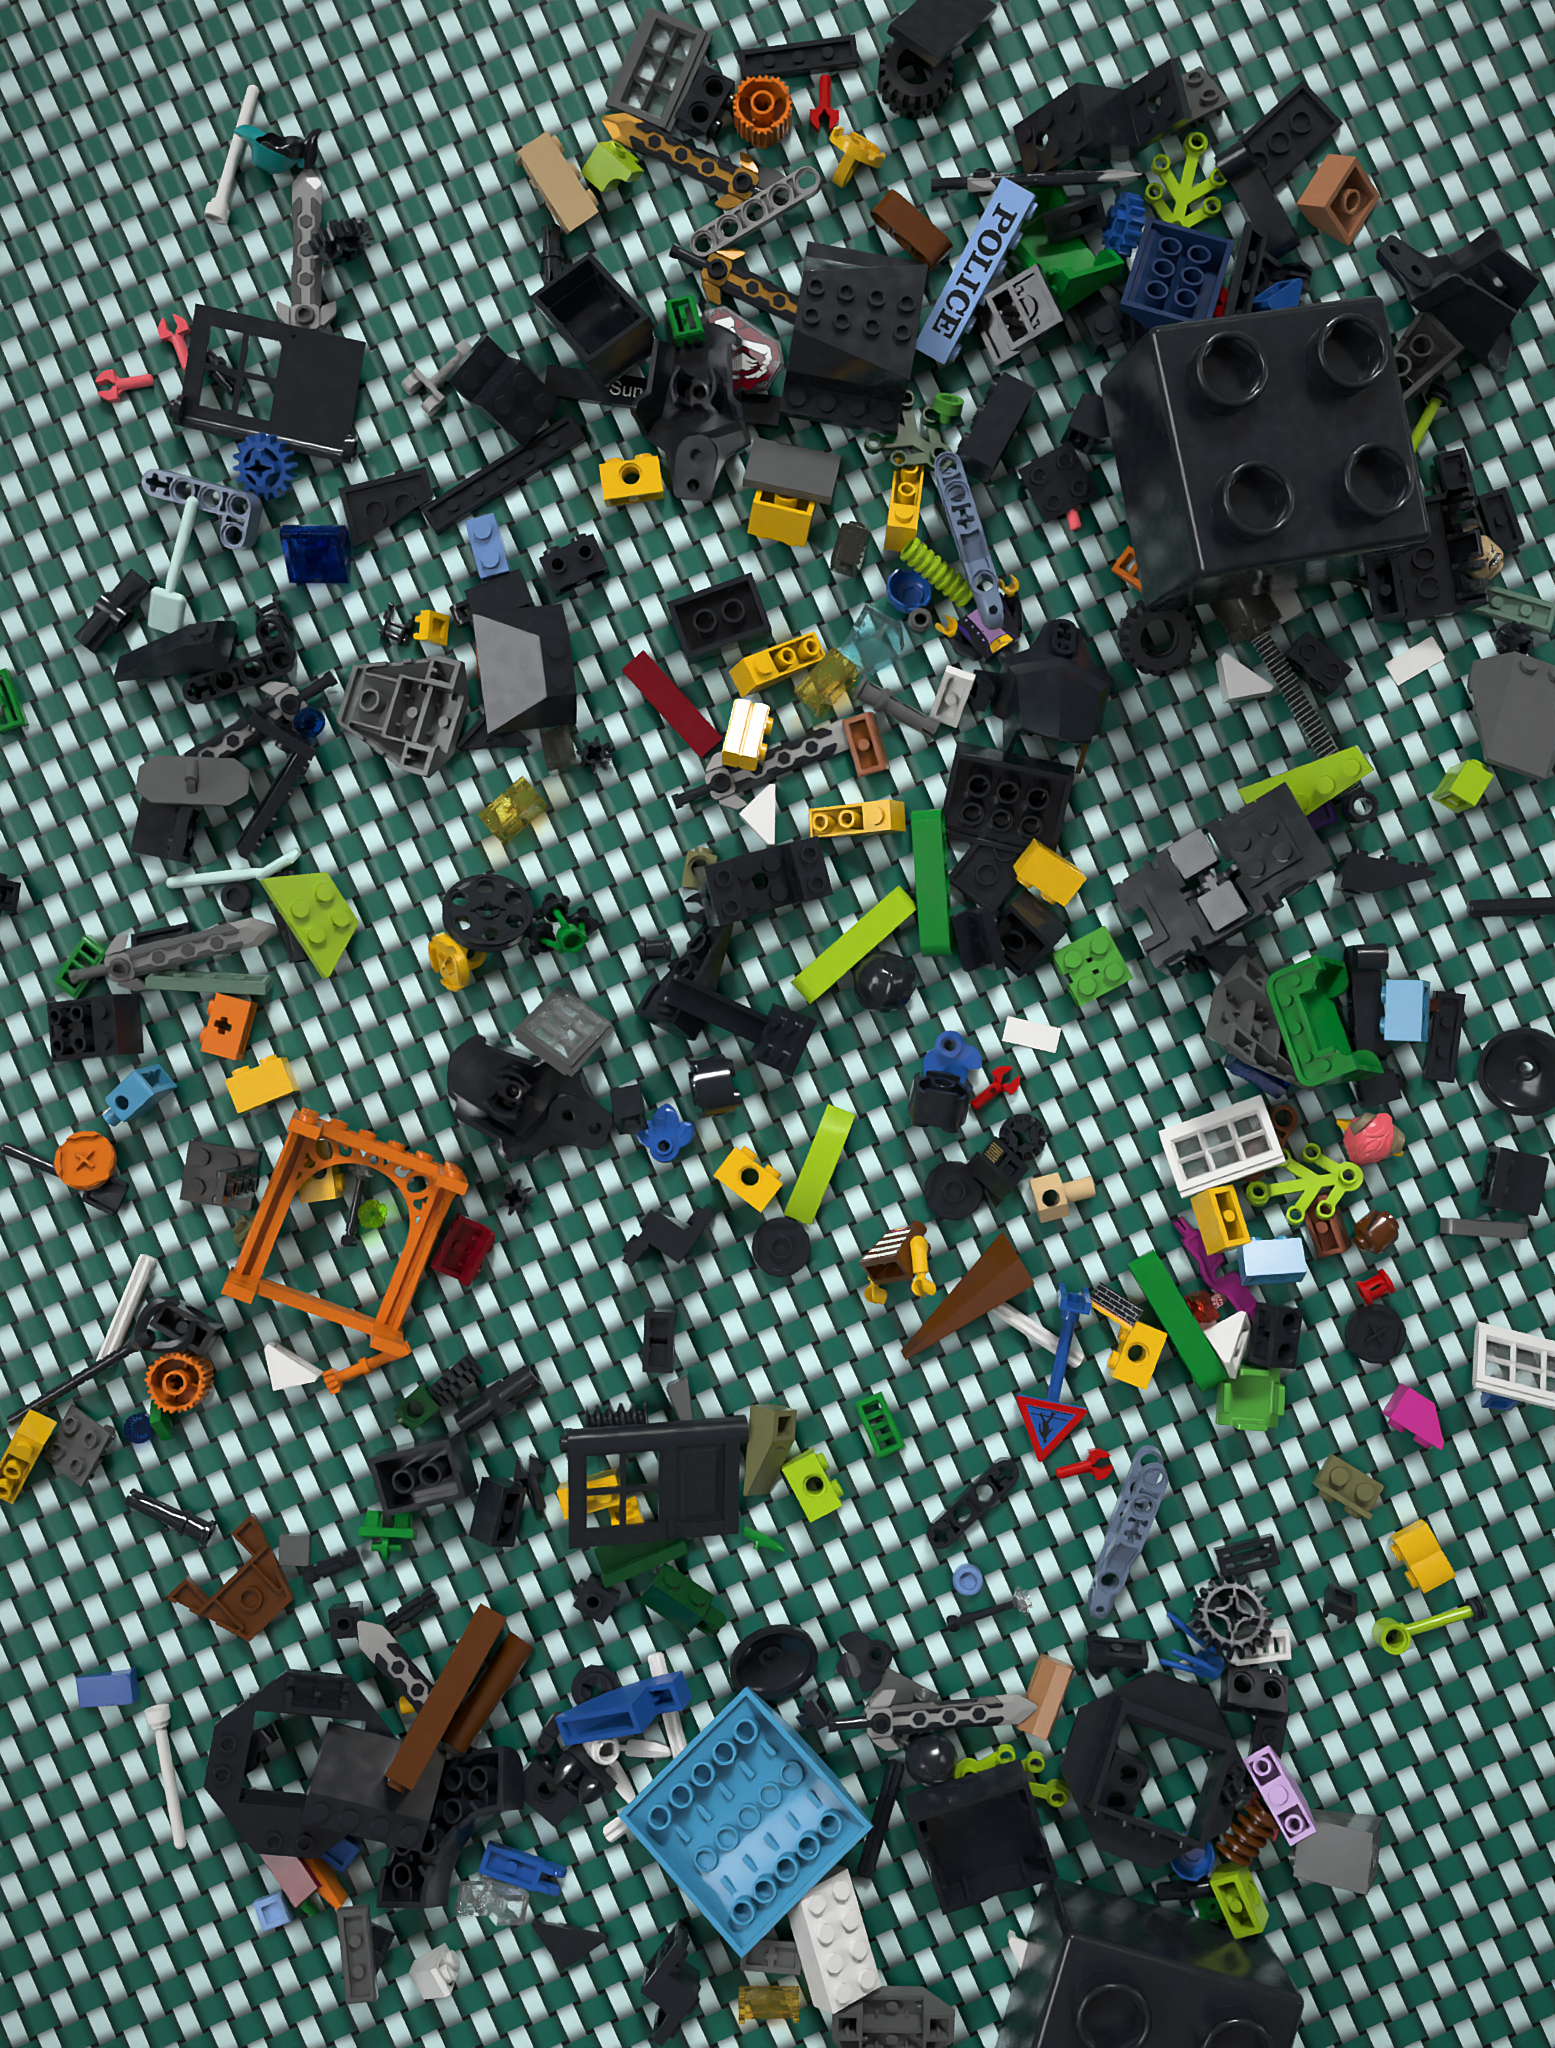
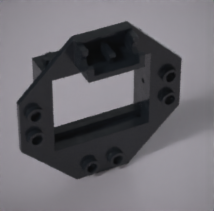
M287 1669L256 1693H250L247 1700L214 1724L203 1787L255 1854L317 1859L348 1834L300 1823L301 1810L306 1797L304 1793L242 1788L255 1711L362 1721L360 1729L394 1738L396 1736L350 1675Z
M1152 1669L1078 1708L1060 1769L1095 1847L1101 1851L1155 1870L1177 1857L1192 1851L1196 1847L1203 1850L1207 1841L1229 1830L1235 1808L1225 1807L1226 1799L1221 1790L1227 1777V1771L1236 1764L1243 1763L1235 1746L1236 1740L1231 1738L1210 1690ZM1124 1719L1213 1751L1188 1835L1098 1802ZM1241 1769L1238 1770L1240 1775L1236 1777L1237 1780L1235 1781V1783L1239 1787L1240 1791L1247 1771L1246 1769L1243 1771H1241ZM1232 1785L1226 1788L1231 1797L1236 1794Z

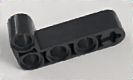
M1240 139L1216 155L1214 159L1224 178L1231 183L1251 222L1268 234L1265 246L1268 253L1279 260L1301 246L1302 243L1247 141Z
M274 614L263 616L255 630L261 649L229 660L227 668L199 671L191 674L183 685L182 692L184 698L191 704H203L290 672L296 663L297 653L283 620ZM266 623L274 624L279 633L274 637L267 636L263 632L262 626ZM281 651L287 653L290 657V663L285 665L279 664L275 660L274 654ZM257 662L262 668V673L257 675L251 674L247 670L246 664ZM221 672L230 673L234 683L229 685L223 684L219 680L218 674ZM209 680L211 681V685L206 686L201 694L198 690L193 691L191 689L194 683L201 687L206 685Z
M1386 943L1346 946L1343 961L1350 976L1346 1000L1351 1052L1363 1049L1369 1050L1377 1055L1379 1061H1385L1388 1053L1387 1040H1384V1034L1380 1032V1020L1382 1016H1385L1384 1004L1381 1001V991L1383 987L1382 971L1387 970L1389 966Z

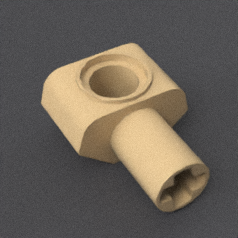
M1057 1172L1029 1180L1040 1223L1070 1216L1068 1203L1096 1196L1091 1176L1062 1183ZM1052 1189L1057 1194L1056 1202L1051 1206H1046L1042 1201V1196L1045 1191Z

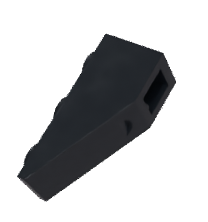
M1351 849L1350 852L1340 855L1333 890L1363 896L1435 876L1436 871L1428 870V865L1424 863L1410 861L1409 865L1398 863V858L1393 856L1380 855L1379 859L1368 856V851Z

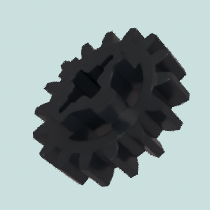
M355 217L347 221L344 218L340 221L335 219L328 222L326 228H319V233L312 234V240H309L308 244L314 261L318 260L319 264L327 262V265H330L337 261L338 263L343 261L348 263L355 260L357 254L362 255L363 249L371 247L370 243L374 242V235L369 222H365L363 218L358 221Z

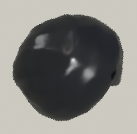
M889 951L873 953L862 959L854 969L853 981L856 999L863 1008L873 1012L891 1013L900 1010L908 1003L914 993L916 973L911 964L899 955Z

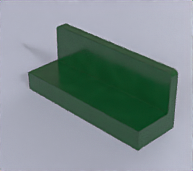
M687 1538L598 1546L595 1548L594 1553L602 1569L601 1580L606 1589L689 1553L690 1545Z

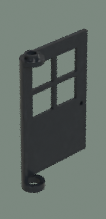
M195 303L182 395H178L176 400H171L168 412L169 417L173 418L174 425L246 441L245 438L247 436H256V434L265 432L267 436L275 434L277 435V443L284 440L287 442L285 450L352 465L357 454L358 435L352 434L351 430L366 342ZM212 326L243 333L238 370L206 363ZM250 335L282 342L276 379L245 372ZM205 369L237 376L231 412L200 405ZM244 378L275 385L270 421L238 414Z
M746 1415L580 1429L565 1428L564 1435H559V1448L561 1454H566L568 1461V1548L739 1534L740 1445H747L749 1441ZM658 1451V1482L626 1485V1453ZM619 1454V1486L587 1488V1456ZM658 1490V1521L626 1524V1493ZM619 1493V1525L587 1528V1496Z

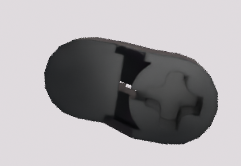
M271 1723L251 1733L244 1776L259 1765L262 1750L279 1739Z

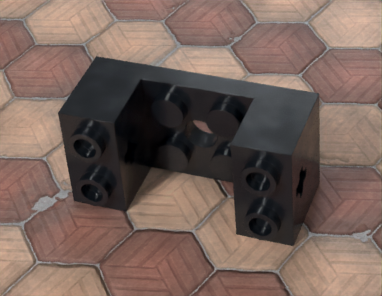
M818 836L798 839L693 868L708 926H722L747 919L750 915L789 904L808 902L833 895ZM756 873H760L765 877L766 883L762 890L754 889L751 884V879Z

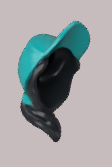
M240 125L235 128L233 133L251 146L254 165L273 175L284 173L293 166L305 169L311 168L317 159L318 139L322 129H313L305 139L298 136L281 137L273 132L265 134L260 129L251 125Z

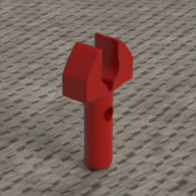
M826 74L820 76L819 106L816 109H810L809 123L817 134H819V120L823 117V114L829 120V134L839 124V110H833L831 107V77Z
M998 1066L990 1072L994 1076L993 1083L970 1102L971 1107L975 1111L980 1110L1000 1092H1007L1009 1095H1012L1018 1090L1020 1075L1015 1077L1009 1084H1000L1002 1076L1012 1069V1066Z
M1097 1447L1087 1449L1089 1455L1085 1461L1056 1468V1476L1058 1479H1064L1089 1472L1094 1475L1096 1480L1105 1479L1111 1473L1114 1466L1109 1464L1097 1467L1093 1464L1096 1463L1097 1459L1110 1457L1111 1455Z

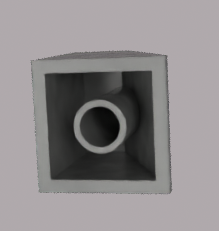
M1310 1809L1318 1832L1296 1843V1847L1292 1846L1289 1864L1294 1866L1293 1877L1367 1895L1377 1878L1383 1817Z

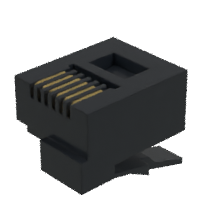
M995 1136L984 1146L980 1153L978 1151L975 1152L962 1169L975 1181L980 1192L984 1191L993 1206L997 1208L1002 1201L1001 1199L1014 1190L1029 1167Z

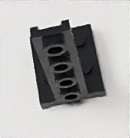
M248 702L241 712L248 730L262 739L266 735L275 742L274 745L277 748L290 754L236 841L235 846L239 856L246 860L250 853L255 854L260 848L263 841L260 838L266 828L271 829L278 818L276 811L281 803L286 804L294 792L292 785L297 777L303 778L310 765L307 761H312L317 753L314 745L310 743V739Z
M671 972L659 1000L755 1043L750 1052V1058L791 1077L817 1023L816 1020L775 1003L772 1004L766 1016Z
M189 1140L179 1200L252 1211L254 1207V1193L257 1192L260 1182L258 1169L263 1152Z

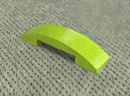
M827 1104L783 1215L808 1225L812 1224L847 1139L855 1114Z

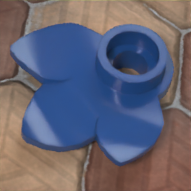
M951 1030L945 1031L937 1037L935 1048L930 1050L923 1060L924 1076H926V1072L929 1070L948 1072L959 1076V1082L962 1084L966 1081L968 1069L982 1068L981 1054L976 1047L966 1044L958 1032ZM947 1040H953L956 1043V1048L953 1051L946 1050L945 1042Z
M664 1104L656 1111L652 1120L647 1119L649 1129L636 1133L639 1142L650 1148V1153L656 1161L668 1163L678 1156L680 1148L690 1144L694 1137L695 1126L693 1122L689 1121L680 1123L676 1110L670 1104ZM662 1143L670 1145L669 1149L665 1152L659 1150V1146Z

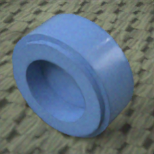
M969 1563L962 1564L953 1573L952 1581L955 1589L960 1594L972 1596L982 1588L983 1577L975 1565Z

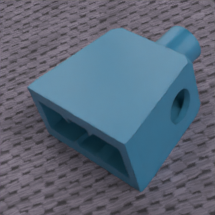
M160 1064L136 1069L105 1098L109 1108L103 1113V1118L114 1127L121 1121L127 1122L139 1118L178 1086Z

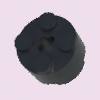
M724 1054L687 1061V1066L693 1067L694 1071L688 1073L694 1106L699 1105V1108L702 1110V1112L696 1113L698 1119L735 1113V1107L741 1106V1099L738 1088L735 1089L732 1085L731 1077L736 1076L733 1060L725 1058Z
M929 1070L926 1072V1076L919 1077L920 1072L915 1073L907 1106V1113L912 1117L911 1123L917 1127L924 1128L930 1125L941 1127L945 1132L957 1133L959 1127L966 1122L973 1090L972 1084L967 1081L965 1086L959 1082V1076L943 1071Z

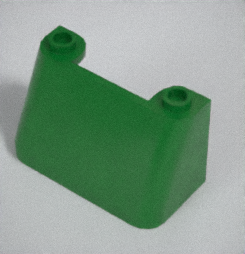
M1060 186L1032 187L1026 190L1037 196L1034 202L1038 204V207L1029 222L1024 220L1019 230L1023 235L1015 250L1009 248L1004 258L1007 261L1004 271L1012 279L1033 265L1040 264L1064 313L1116 279L1120 274L1124 261L1112 249L1102 250L1095 257L1078 236L1050 245L1041 213L1068 204L1069 199Z
M1314 955L1275 972L1269 977L1266 985L1267 993L1298 1081L1305 1086L1319 1087L1367 1080L1384 1074L1379 1058L1375 1053L1364 1049L1351 1052L1333 998L1345 993L1350 985V976L1345 962L1320 955Z

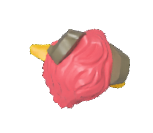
M1366 1112L1352 1120L1337 1119L1336 1124L1345 1131L1343 1142L1345 1143L1347 1155H1349V1161L1362 1167L1363 1164L1379 1162L1391 1154L1397 1157L1404 1155L1402 1148L1405 1142V1135L1392 1123L1393 1119L1388 1113L1375 1115Z

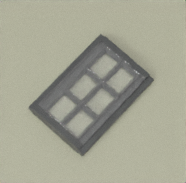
M647 7L605 106L616 113L626 112L660 128L665 133L671 134L675 126L674 115L695 80L713 35L707 33L706 30L659 10Z
M557 987L513 1030L512 1034L516 1036L515 1040L563 1075L568 1074L572 1077L613 1033L615 1028L611 1026L612 1023L568 990Z

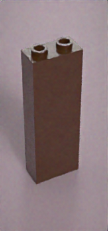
M481 1603L479 1604L384 1775L389 1778L387 1785L401 1793H404L406 1788L411 1791L413 1790L507 1619L506 1617Z

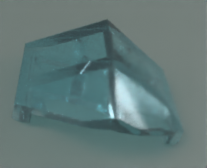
M866 603L837 655L868 674L873 675L896 662L905 647L901 623Z

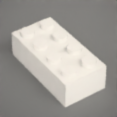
M835 1864L787 1912L813 2005L831 2014L838 2012L882 1986L848 1868Z

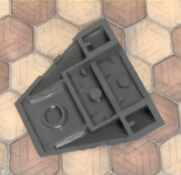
M1515 651L1474 660L1470 664L1467 688L1474 698L1475 705L1472 709L1474 716H1478L1480 728L1478 734L1485 762L1543 782L1555 765V665Z
M431 655L423 659L414 660L407 658L399 662L389 663L383 661L353 665L336 723L368 744L402 771L430 778L454 754L470 701L465 663L439 655Z
M1247 955L1240 956L1213 991L1205 1035L1224 1051L1245 1064L1310 1092L1315 1090V1087L1301 1084L1295 1075L1267 993L1268 974Z
M881 1986L832 2014V2038L838 2048H947L954 2039L955 2009L923 1986Z

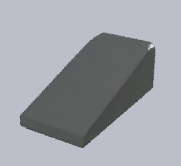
M686 1374L668 1382L666 1386L667 1393L680 1421L694 1420L689 1377Z

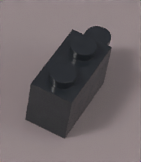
M519 568L464 590L467 599L452 605L449 609L457 628H463L473 624L472 615L466 617L463 610L470 607L473 613L536 606Z

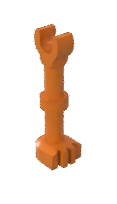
M408 1341L404 1342L400 1357L382 1352L370 1358L365 1356L358 1360L359 1363L341 1371L330 1368L321 1374L324 1377V1382L327 1389H329L330 1395H333L342 1390L343 1382L362 1374L367 1376L373 1373V1369L409 1355L412 1350Z

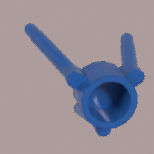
M1167 1612V1617L1204 1648L1205 1640H1198L1196 1633L1174 1614ZM1211 1646L1208 1650H1199L1195 1657L1176 1649L1171 1650L1172 1655L1192 1663L1193 1666L1166 1659H1160L1159 1663L1174 1669L1193 1673L1201 1678L1206 1676L1216 1680L1223 1671L1225 1660L1221 1656H1215L1216 1647Z

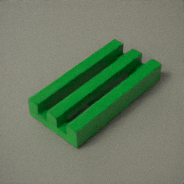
M693 295L664 301L676 347L682 346L681 341L687 340L688 344L694 343L693 338L699 337L700 342L705 341L704 330ZM688 303L696 329L690 330L683 306ZM677 306L684 329L683 332L678 330L672 307Z
M7 668L0 670V677L3 678L18 720L14 719L0 681V703L8 722L4 725L0 715V735H4L10 730L15 731L18 727L29 725L11 673Z

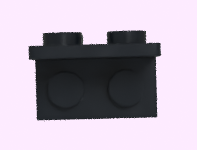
M142 796L130 850L140 854L190 864L203 806L152 804Z
M1489 1146L1478 1204L1538 1216L1549 1158L1518 1152L1504 1147Z

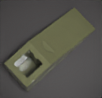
M777 1404L750 1406L744 1496L769 1494L795 1440L796 1409Z

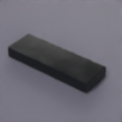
M1433 991L1422 1079L1447 1083L1455 1082L1466 994Z

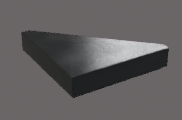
M484 712L457 742L456 748L458 750L530 747L533 743L520 731L487 734Z
M534 1918L531 1921V1926L561 1971L607 1941L609 1936L605 1931L600 1933L560 1922L556 1924L541 1921L538 1918Z

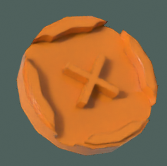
M81 1131L71 1134L66 1138L62 1146L58 1147L54 1166L56 1174L67 1186L75 1190L89 1191L99 1188L110 1179L116 1168L117 1156L115 1148L106 1137L95 1131Z

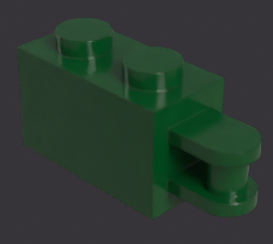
M664 1563L651 1578L639 1599L641 1603L688 1635L694 1628H697L707 1636L714 1637L727 1623L725 1614L711 1605L715 1596L667 1563Z

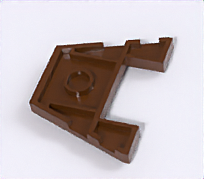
M254 1513L231 1533L252 1555V1558L212 1597H209L189 1575L166 1597L175 1604L178 1602L188 1607L189 1611L198 1616L201 1614L215 1621L216 1625L249 1642L295 1598L281 1566L278 1565L279 1562L264 1530Z

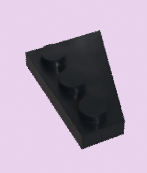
M426 467L338 488L354 548H358L434 498Z

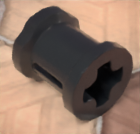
M665 935V938L646 939L645 936H640L641 963L650 959H665L666 962H671L670 935Z

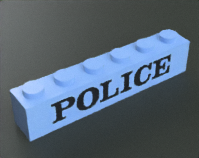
M1002 177L916 340V349L944 365L948 364L949 360L953 362L956 360L963 347L959 342L964 332L970 334L977 321V317L973 315L979 305L985 306L987 301L984 295L992 291L988 287L994 276L999 279L1007 265V261L1004 258L1009 248L1015 250L1023 235L1019 230L1024 220L1029 222L1038 207V204L1034 202L1037 198L1036 195Z

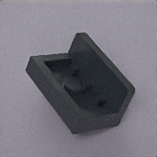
M971 907L950 916L949 920L964 972H971L980 967L995 971L1007 967L1004 958L1005 948L1000 942L997 931L998 921L992 910Z

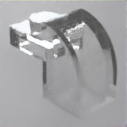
M483 1875V1881H460L455 1912L458 1916L487 1915L496 1926L524 1925L530 1894L524 1888Z

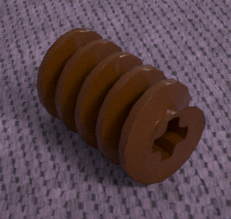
M1254 1796L1252 1799L1256 1804L1255 1807L1249 1804L1244 1805L1249 1814L1248 1817L1241 1813L1237 1815L1242 1825L1239 1826L1233 1822L1230 1824L1235 1834L1231 1835L1227 1832L1222 1834L1227 1844L1225 1845L1220 1841L1215 1843L1216 1847L1225 1857L1243 1867L1251 1866V1857L1256 1858L1260 1854L1259 1848H1264L1267 1845L1266 1838L1270 1839L1274 1836L1273 1829L1280 1828L1268 1805Z

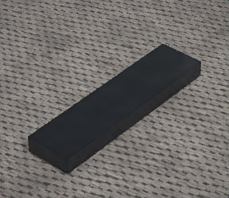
M855 34L738 50L741 81H746L747 76L758 79L759 75L762 78L768 75V79L771 77L784 79L859 68Z

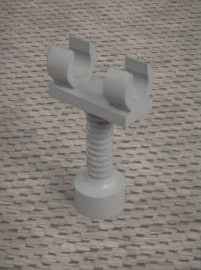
M462 339L455 346V356L438 370L434 377L432 376V379H427L416 367L413 373L408 375L401 383L403 389L410 396L416 393L422 384L433 394L421 405L430 417L434 416L442 406L448 403L445 397L438 391V386L445 382L447 376L472 348L465 339Z

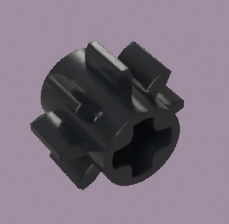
M1513 621L1503 625L1495 636V643L1499 646L1496 652L1501 655L1515 651L1527 655L1533 646L1534 638L1529 635L1532 629L1523 622L1518 624Z
M598 736L591 743L583 739L582 741L585 745L583 751H576L578 756L585 759L579 764L580 767L585 768L589 765L593 775H595L597 768L602 767L603 770L608 771L605 765L607 760H614L613 755L606 753L611 747L610 743L607 742L602 746ZM591 750L601 751L599 753L601 757L599 761L595 759L589 760L591 758L589 753Z
M518 1179L514 1186H512L509 1180L505 1181L507 1189L496 1192L497 1195L502 1196L503 1201L499 1203L498 1207L506 1206L509 1208V1216L514 1213L515 1209H519L522 1214L526 1213L523 1205L525 1203H534L533 1199L528 1198V1192L533 1188L527 1187L525 1189L521 1186L522 1179ZM518 1190V1196L522 1197V1201H518L514 1205L512 1204L513 1199L508 1197V1194Z

